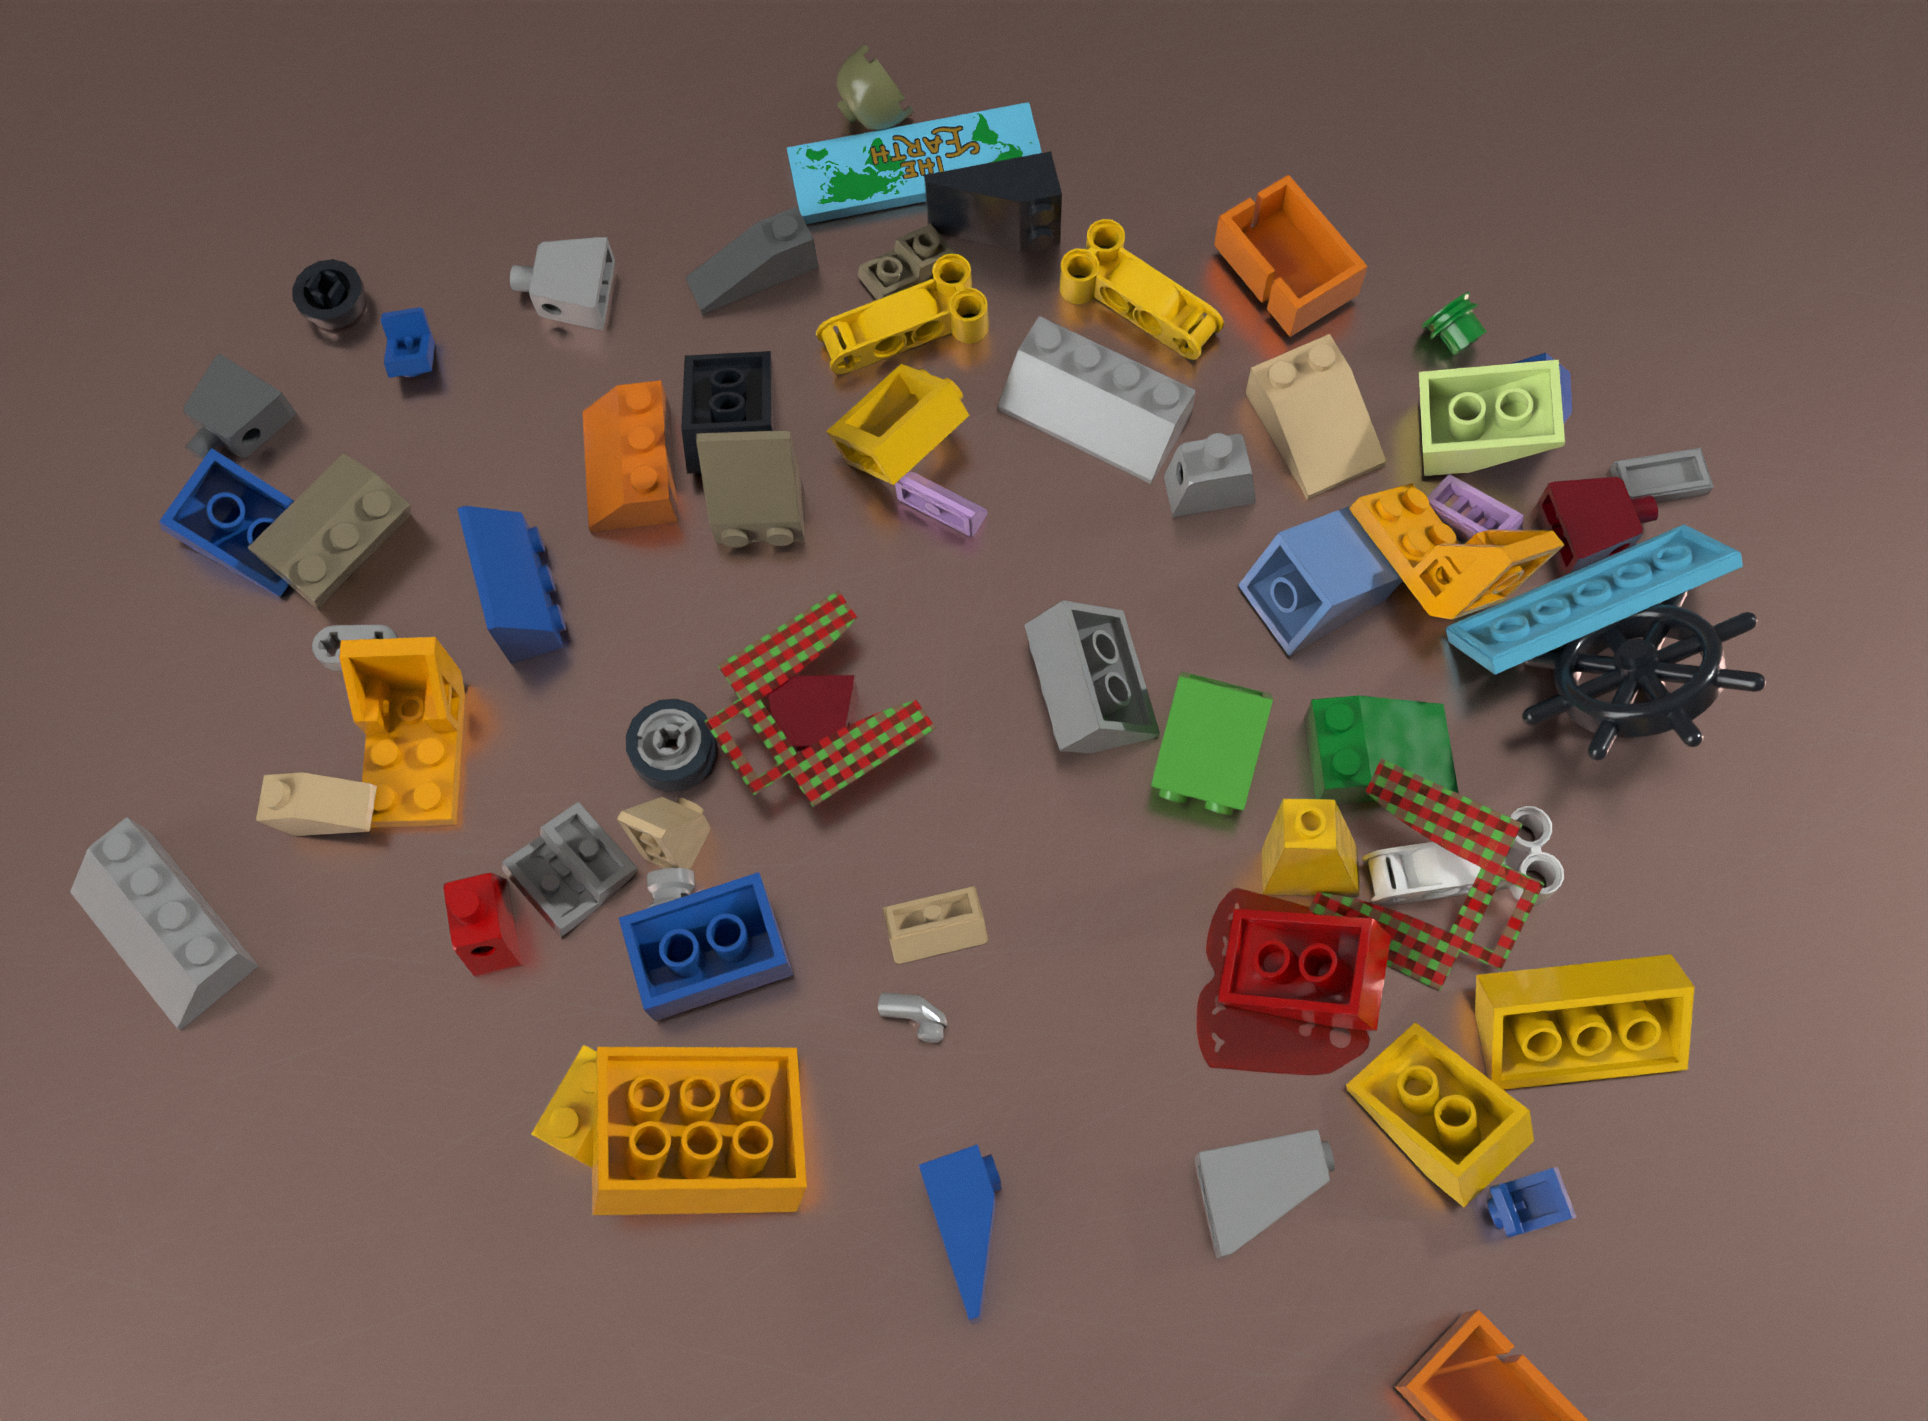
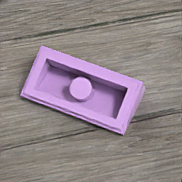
M914 472L906 473L895 484L898 500L968 536L973 537L987 516L985 508Z

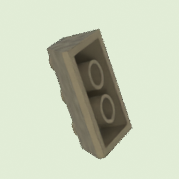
M343 453L247 548L318 610L411 516V506L376 473Z

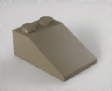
M790 430L697 434L696 442L709 524L716 544L723 543L729 547H743L751 542H768L771 545L785 546L793 541H804L805 492Z

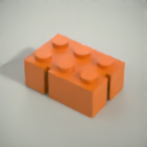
M1290 175L1258 192L1256 203L1250 197L1221 214L1218 218L1214 246L1261 303L1269 299L1267 310L1290 337L1359 295L1368 266Z
M1479 1309L1465 1312L1395 1386L1427 1421H1589L1523 1354L1507 1356L1503 1361L1496 1356L1508 1354L1514 1345Z

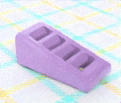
M1451 474L1427 496L1429 505L1441 521L1448 525L1466 543L1476 533L1489 529L1523 530V514ZM1454 494L1459 497L1450 508L1444 505ZM1468 506L1473 508L1466 516L1461 515ZM1484 517L1487 521L1482 526L1477 524Z

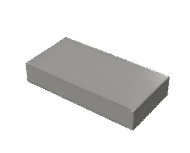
M1701 448L1614 461L1610 467L1612 477H1619L1624 481L1631 499L1650 494L1656 502L1706 495L1714 487Z

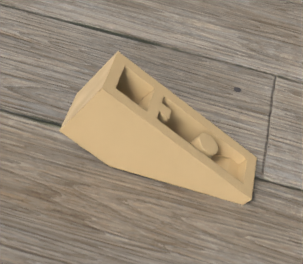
M660 797L622 810L617 818L643 859L662 868H684L690 870L711 830L708 821L702 814L704 810L697 804L684 798H678L675 803Z

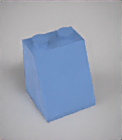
M1351 506L1279 532L1238 584L1241 591L1288 656L1296 654L1385 601L1403 581L1349 510Z

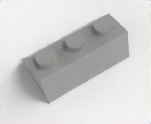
M1062 600L1024 624L1030 643V652L1034 657L1041 682V691L1046 700L1053 725V734L1060 751L1091 754L1153 739L1161 735L1123 610Z

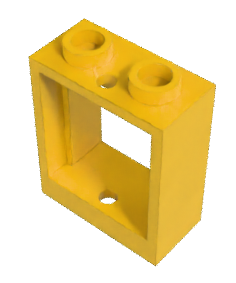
M900 364L826 432L848 465L895 485L970 415L961 402L963 398L961 390L952 380L933 376L924 369L917 370Z

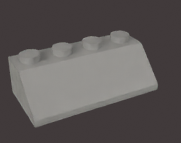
M1039 316L1017 351L999 399L997 410L1152 484L1192 416L1196 390Z
M126 817L87 849L70 892L177 1029L182 1030L259 966L150 831L129 817Z

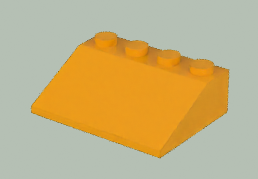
M597 1047L592 1161V1215L797 1212L807 1189L797 1048Z

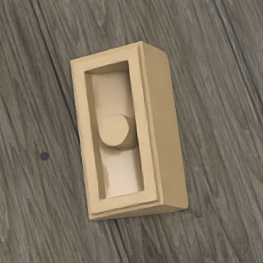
M975 886L883 907L896 964L978 946L988 941L985 921Z

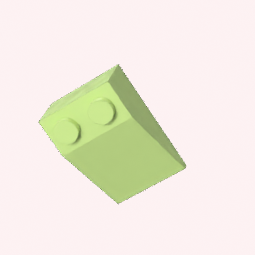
M1559 359L1419 372L1424 476L1470 473L1565 446Z

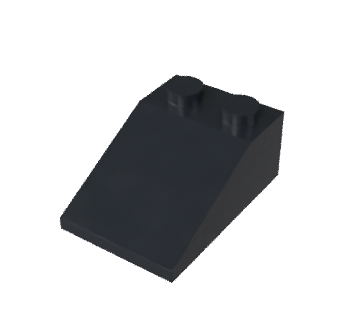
M1051 151L924 175L927 224H931L939 234L1015 251L1043 250L1051 245L1061 243L1062 192Z
M771 351L685 355L681 433L687 474L701 473L696 442L697 434L775 431Z

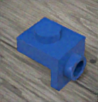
M418 307L383 313L381 315V324L387 338L384 366L388 377H416L424 372L432 371L435 341L424 309Z
M1558 1167L1490 1187L1493 1198L1488 1199V1208L1491 1217L1498 1229H1505L1508 1238L1576 1218Z

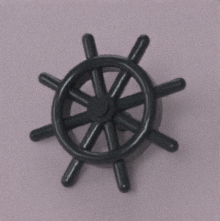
M1687 591L1661 602V604H1656L1564 644L1560 651L1551 650L1523 662L1528 666L1554 669V680L1558 694L1525 709L1522 713V719L1524 723L1532 726L1566 712L1578 725L1595 732L1588 747V755L1596 761L1603 760L1607 756L1616 737H1646L1674 730L1685 745L1697 747L1702 743L1703 735L1692 720L1701 715L1714 703L1723 688L1758 692L1766 686V679L1760 673L1727 669L1722 645L1723 642L1754 629L1758 619L1755 614L1744 612L1712 626L1700 615L1681 607L1687 596ZM1666 637L1680 640L1660 649ZM1609 647L1614 652V657L1598 655ZM1698 653L1702 656L1700 666L1676 664ZM1582 672L1602 674L1578 685ZM1665 682L1681 683L1684 685L1670 693L1666 688ZM1617 689L1611 703L1596 700V698Z

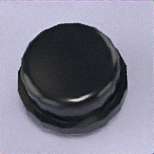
M334 259L323 260L306 267L297 276L292 288L293 302L300 314L320 328L330 330L343 328L353 323L361 315L365 306L364 283L356 269L343 261Z

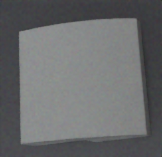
M579 802L541 826L538 838L502 861V871L560 937L591 915L637 872L636 865Z

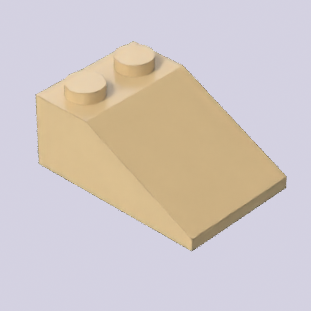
M1330 334L1251 367L1245 394L1307 500L1385 466L1386 458L1352 370Z

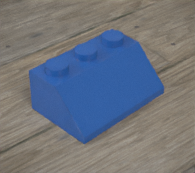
M473 506L457 508L487 629L506 658L512 664L562 649L563 645L559 632L565 631L566 625L559 605L552 606L549 592L556 591L548 565L541 566L538 554L545 552V547L538 527L530 528L522 512Z
M759 872L619 918L644 1011L654 1021L793 976L783 939Z

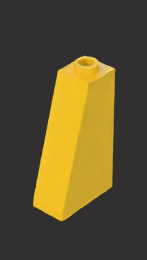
M1283 799L1262 847V894L1315 896L1317 892H1324L1346 897H1359L1358 847L1336 801L1328 799Z

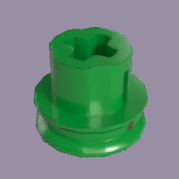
M1470 292L1462 294L1422 324V328H1429L1431 331L1430 339L1434 340L1440 336L1453 356L1465 350L1487 333L1473 313L1479 305L1471 303L1469 300Z

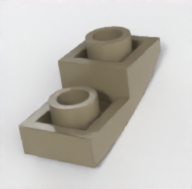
M928 224L897 238L893 251L859 265L858 278L875 299L878 300L924 282L933 275V265L938 258L946 254H955V252L931 224Z

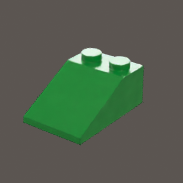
M1360 695L1311 700L1304 717L1316 799L1335 800L1337 805L1375 802L1365 791L1381 758L1456 793L1459 792L1444 704ZM1383 765L1379 775L1388 779L1392 769ZM1402 775L1398 784L1407 788L1412 778ZM1422 783L1417 793L1426 797L1431 787ZM1374 784L1370 794L1379 797L1383 787ZM1442 792L1440 794V796H1448L1447 794ZM1393 793L1390 800L1402 799V796Z

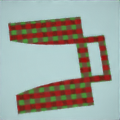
M839 590L717 665L740 699L704 722L753 796L790 773L814 807L936 729L918 701L914 700L891 707L848 725L798 754L791 746L760 699L807 667L828 649L858 618ZM742 712L778 763L759 777L723 725Z
M1381 758L1365 792L1383 808L1427 839L1481 867L1450 932L1383 906L1324 892L1316 893L1307 914L1373 918L1391 936L1387 966L1439 991L1459 952H1463L1501 971L1544 883L1503 864L1523 823ZM1502 879L1524 889L1494 951H1491L1472 942L1471 939Z

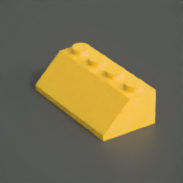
M1672 954L1476 975L1475 1018L1487 1078L1504 1090L1688 1070L1695 986Z

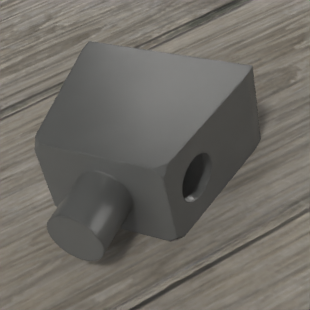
M219 353L184 405L183 413L199 430L185 448L200 461H203L211 448L218 452L222 446L237 456L245 458L250 456L279 431L297 413L281 391Z

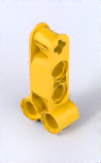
M1101 219L1091 224L1087 231L1086 249L1077 248L1070 250L1061 260L1059 290L1062 297L1067 302L1080 305L1096 298L1181 356L1190 360L1198 359L1201 355V347L1213 333H1218L1223 329L1224 320L1222 316L1211 305L1125 250V232L1118 222L1111 219ZM1099 246H1108L1110 248L1102 249ZM1083 275L1085 278H1075L1073 276Z
M952 253L943 255L933 265V279L831 317L820 324L816 330V336L820 342L825 344L832 359L830 361L831 370L836 374L849 373L950 333L958 341L967 344L977 343L984 339L989 329L988 304L984 294L972 288L971 268L966 258ZM950 280H957V281H959V282L953 283V284L946 283V282H948V281H950ZM966 314H975V315H976L975 317H972V318H963V317H962L963 315H966ZM834 326L838 327V333H835ZM846 356H847L848 359H849V363H848V364H847V363L845 362V360H844V357H846Z

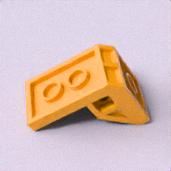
M1413 483L1359 497L1349 508L1429 616L1453 620L1504 602L1564 546L1554 531L1489 529L1476 533L1466 544H1459L1454 531L1441 521L1429 505L1426 495L1417 489Z
M436 637L341 640L339 659L353 720L366 734L362 782L377 786L370 828L457 825L465 690L461 670Z

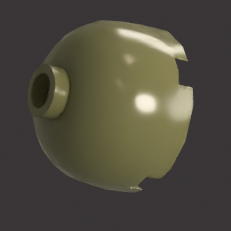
M864 43L848 56L838 71L836 86L842 100L836 105L851 125L859 120L869 130L878 131L894 128L914 114V111L909 105L904 109L901 108L899 103L905 97L877 59L868 62L863 56L870 50Z

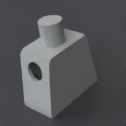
M593 237L542 242L537 247L534 266L513 265L511 267L510 286L512 291L529 292L537 314L543 318L596 330H604L615 267V258L608 238Z
M1215 433L1207 439L1179 445L1164 474V482L1173 517L1255 504L1256 502L1252 470L1244 438L1241 434L1226 436L1222 433Z

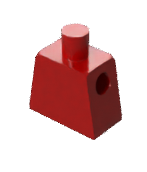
M485 873L445 883L443 890L451 943L455 953L472 975L478 977L522 966L508 880L494 873ZM481 946L494 947L487 952H481L480 949Z

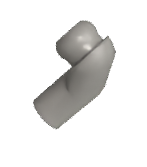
M886 992L880 995L878 1001L880 1016L914 1020L920 1024L917 1036L922 1041L939 1043L943 1039V1029L948 1027L945 1014L922 996Z

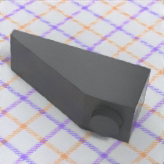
M797 206L754 224L686 276V281L702 315L819 268L814 238Z

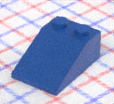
M211 448L160 519L161 529L200 554L280 598L289 586L288 583L247 547L294 500Z
M977 1144L919 1165L971 1325L980 1322L982 1319L996 1209L994 1192L1002 1190L1001 1180L992 1154L982 1157Z

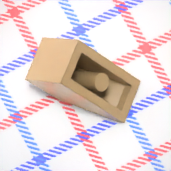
M304 772L264 775L256 821L292 836L369 832L377 786L370 783Z

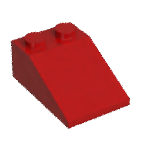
M1234 909L1218 1002L1223 1005L1330 1027L1377 1031L1391 936L1373 918Z

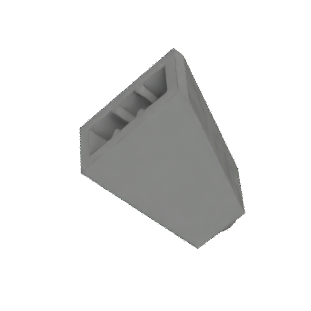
M1318 1129L1197 1153L1194 1160L1216 1259L1230 1256L1330 1181L1329 1172L1335 1170L1334 1158L1329 1142H1321Z

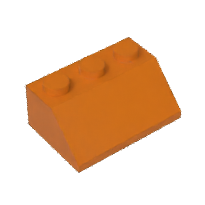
M658 380L617 385L582 412L590 532L678 522L670 405L662 382Z

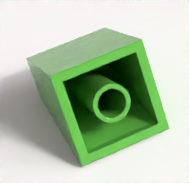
M1182 671L1178 678L1151 787L1160 789L1158 796L1181 803H1186L1188 796L1205 800L1204 808L1226 815H1232L1234 808L1244 811L1273 702L1272 694Z

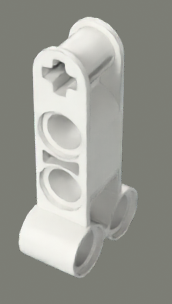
M1524 806L1514 811L1510 818L1528 827L1533 832L1535 841H1525L1516 834V839L1512 847L1509 848L1503 864L1525 875L1526 871L1534 870L1544 876L1546 888H1538L1536 891L1538 897L1535 903H1530L1529 905L1537 906L1548 900L1562 885L1564 869L1557 858L1541 851V848L1550 839L1552 834V822L1549 816L1542 809L1534 806ZM1505 822L1500 831L1504 833L1509 823ZM1479 835L1467 836V839L1476 842ZM1490 838L1486 848L1495 851L1499 841ZM1441 840L1439 845L1434 842L1387 848L1368 853L1362 857L1363 864L1369 865L1375 896L1371 899L1373 906L1374 904L1391 906L1468 894L1471 887L1477 889L1481 880L1477 875L1481 868L1486 870L1490 860L1481 856L1478 864L1475 865L1467 861L1471 851L1462 847L1458 856L1448 851L1451 844L1448 840ZM1500 866L1496 875L1505 879L1510 869ZM1520 874L1516 885L1525 888L1528 878ZM1502 879L1498 886L1491 884L1488 890L1510 888L1513 896L1518 901L1524 889Z

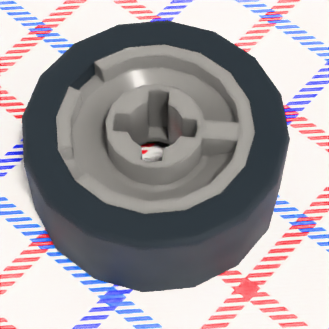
M680 699L658 700L645 706L632 719L626 733V753L638 776L649 786L665 792L685 791L700 784L712 771L718 756L717 738L715 739L711 733L712 727L708 721L704 722L708 719L706 714L693 703ZM677 739L679 748L675 751L671 748H665V743L668 740Z

